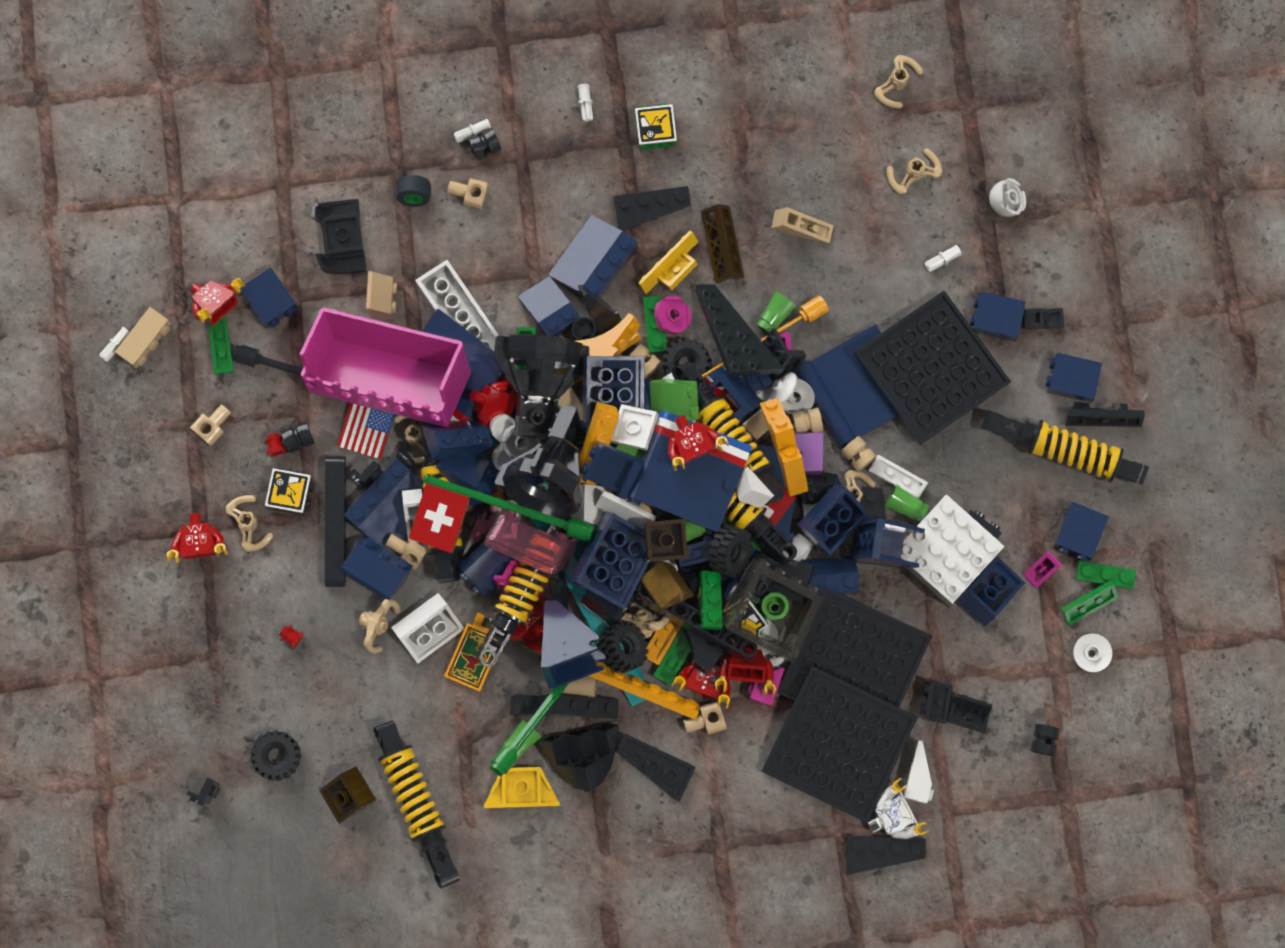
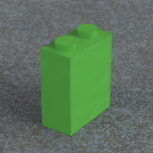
M659 379L649 382L652 411L660 414V411L664 410L678 416L685 415L686 419L690 421L699 420L697 381Z

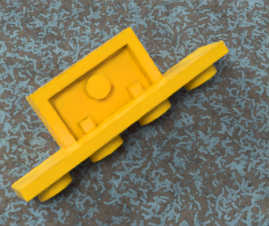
M692 231L684 235L638 282L645 294L658 282H661L672 291L698 265L696 260L687 254L698 243Z

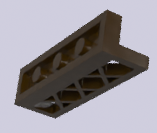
M717 204L702 210L701 215L715 283H721L729 279L739 280L744 278L730 206ZM713 212L715 218L711 223L709 222L708 214ZM714 230L718 232L716 241L712 237ZM718 247L722 251L720 259L716 256ZM724 266L726 275L721 277L720 269Z

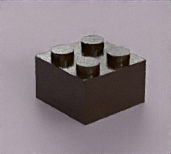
M685 519L644 522L647 562L688 558Z

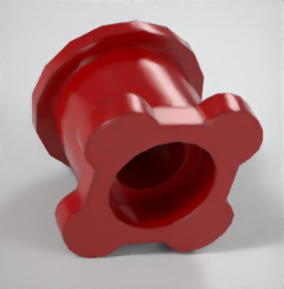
M278 433L270 434L265 439V444L268 446L266 455L270 457H276L288 452L283 447V437L279 436Z
M293 625L285 626L279 634L281 636L280 641H285L292 650L295 649L304 637V633H299L293 629Z

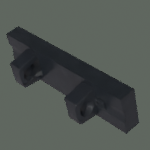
M1082 403L1080 409H1068L1065 425L1142 427L1145 413L1144 410H1128V405L1120 403L1118 410H1090L1089 403Z

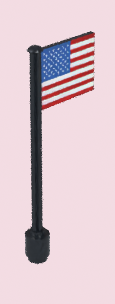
M236 345L233 352V360L249 367L255 368L256 365L262 364L301 376L303 370L300 367L263 357L259 349L246 345ZM350 403L337 447L381 460L395 414Z

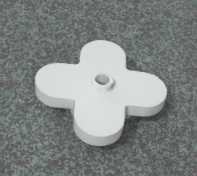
M537 413L532 416L534 422L540 420V417H537ZM506 414L495 416L489 425L491 435L500 442L492 454V463L498 470L501 469L502 465L511 456L518 457L540 443V438L514 436L515 420Z

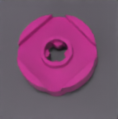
M668 296L656 303L654 316L657 328L660 331L674 335L683 332L689 326L691 311L689 306L685 305L680 297ZM671 311L676 315L673 319L670 317Z

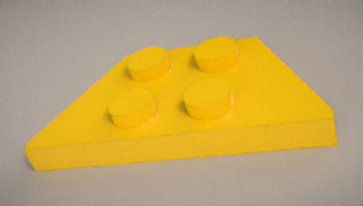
M541 767L511 768L502 777L497 776L484 804V809L560 806V803Z

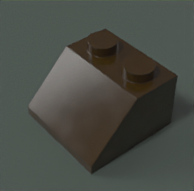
M357 766L339 774L319 790L339 824L365 809L376 800Z

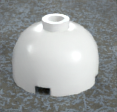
M1008 178L994 185L990 191L989 200L995 213L1003 217H1013L1024 211L1026 195L1024 191L1021 192L1019 182Z

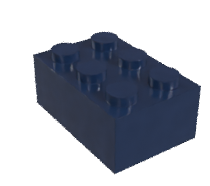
M836 483L797 526L819 551L830 556L863 522L869 513L846 487Z

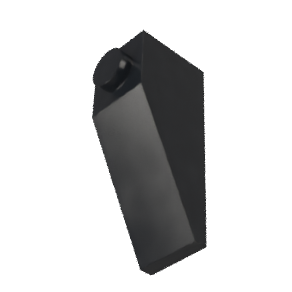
M583 285L578 286L599 336L619 324L621 317L617 310L613 311L608 303Z

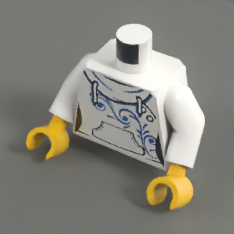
M898 778L894 781L893 785L882 792L874 810L877 818L868 822L871 831L874 833L883 828L886 835L890 834L893 838L909 839L927 834L929 830L924 832L921 829V826L927 823H917L901 792L906 788V785L900 787L898 782L901 778Z

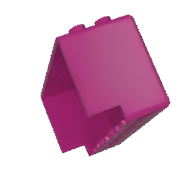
M322 308L319 311L299 354L304 365L301 376L308 392L443 427L449 425L471 374L467 360L468 357L461 341L327 308Z

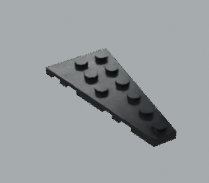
M697 285L695 289L728 376L782 374L784 368L716 285Z

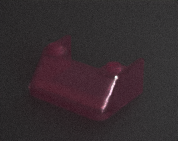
M507 509L500 512L486 536L484 545L548 574H556L569 566L579 540L576 538L569 539V536L560 532L558 535H550L518 521L517 513Z

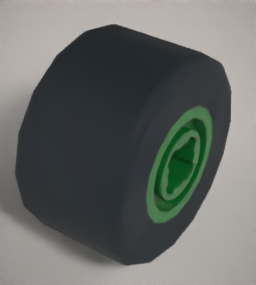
M407 175L398 180L397 200L401 204L409 207H419L426 205L430 201L431 183L427 178L419 175Z

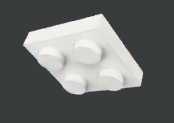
M621 404L619 418L611 443L647 451L659 414L655 411Z

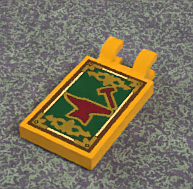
M478 612L473 625L467 623L444 677L480 692L491 666H483L476 659L477 652L490 630L482 626L486 616ZM485 652L482 656L483 662L487 663L491 659L489 652Z

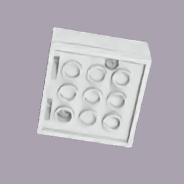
M946 494L917 526L924 528L925 533H910L904 540L901 560L919 563V568H905L950 607L1005 546Z

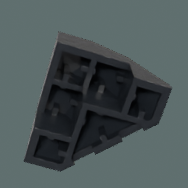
M603 722L585 730V727L569 729L570 733L568 734L550 733L537 741L538 746L559 777L575 789L591 792L603 783L613 765L619 724Z

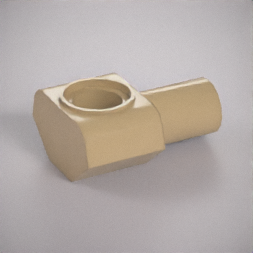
M470 178L468 185L450 181L447 193L463 197V205L482 209L489 183ZM474 191L481 192L479 197H473L471 194Z
M221 404L209 418L202 414L190 429L212 446L223 434L219 426L231 412ZM205 426H211V431L208 434L202 433Z
M391 534L385 545L401 554L400 558L413 565V570L417 569L427 551L426 548L410 540L407 543Z
M717 702L699 707L701 715H698L695 720L692 718L683 720L687 733L706 728L709 735L727 729L720 705L717 706ZM710 713L717 714L718 721L716 723L709 722L708 715Z

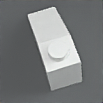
M421 489L402 491L408 538L422 498ZM414 541L415 543L428 549V545Z
M918 740L903 796L907 800L927 804L928 801L932 800L934 790L931 789L932 782L923 741Z

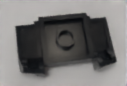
M350 199L314 204L311 218L316 222H322L325 254H315L321 269L327 274L366 272L359 200Z

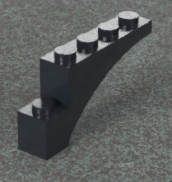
M691 605L694 608L700 610V608L696 605ZM681 609L675 610L677 615L685 614ZM693 619L692 623L694 625H700L701 621L699 619ZM681 626L693 656L692 667L708 677L721 658L722 653L720 649L714 644L709 645L707 640ZM709 629V632H710L712 635H713V634L715 633V631H716V630H713V629Z
M519 694L511 696L510 715L533 716L550 694L539 696ZM560 695L544 717L618 719L619 699Z

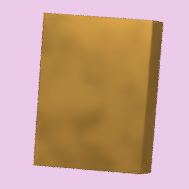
M660 561L640 579L660 611L694 595L674 565Z

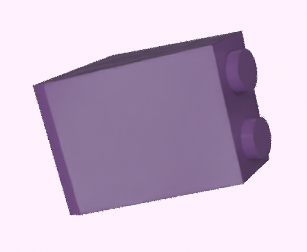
M823 433L795 434L799 451H802L805 475H821L823 471ZM771 440L772 447H774L773 440Z

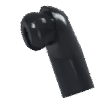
M402 441L396 458L407 468H412L415 462L407 453L410 444Z

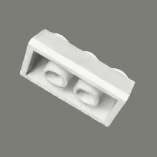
M439 593L391 627L417 663H420L464 630V627Z

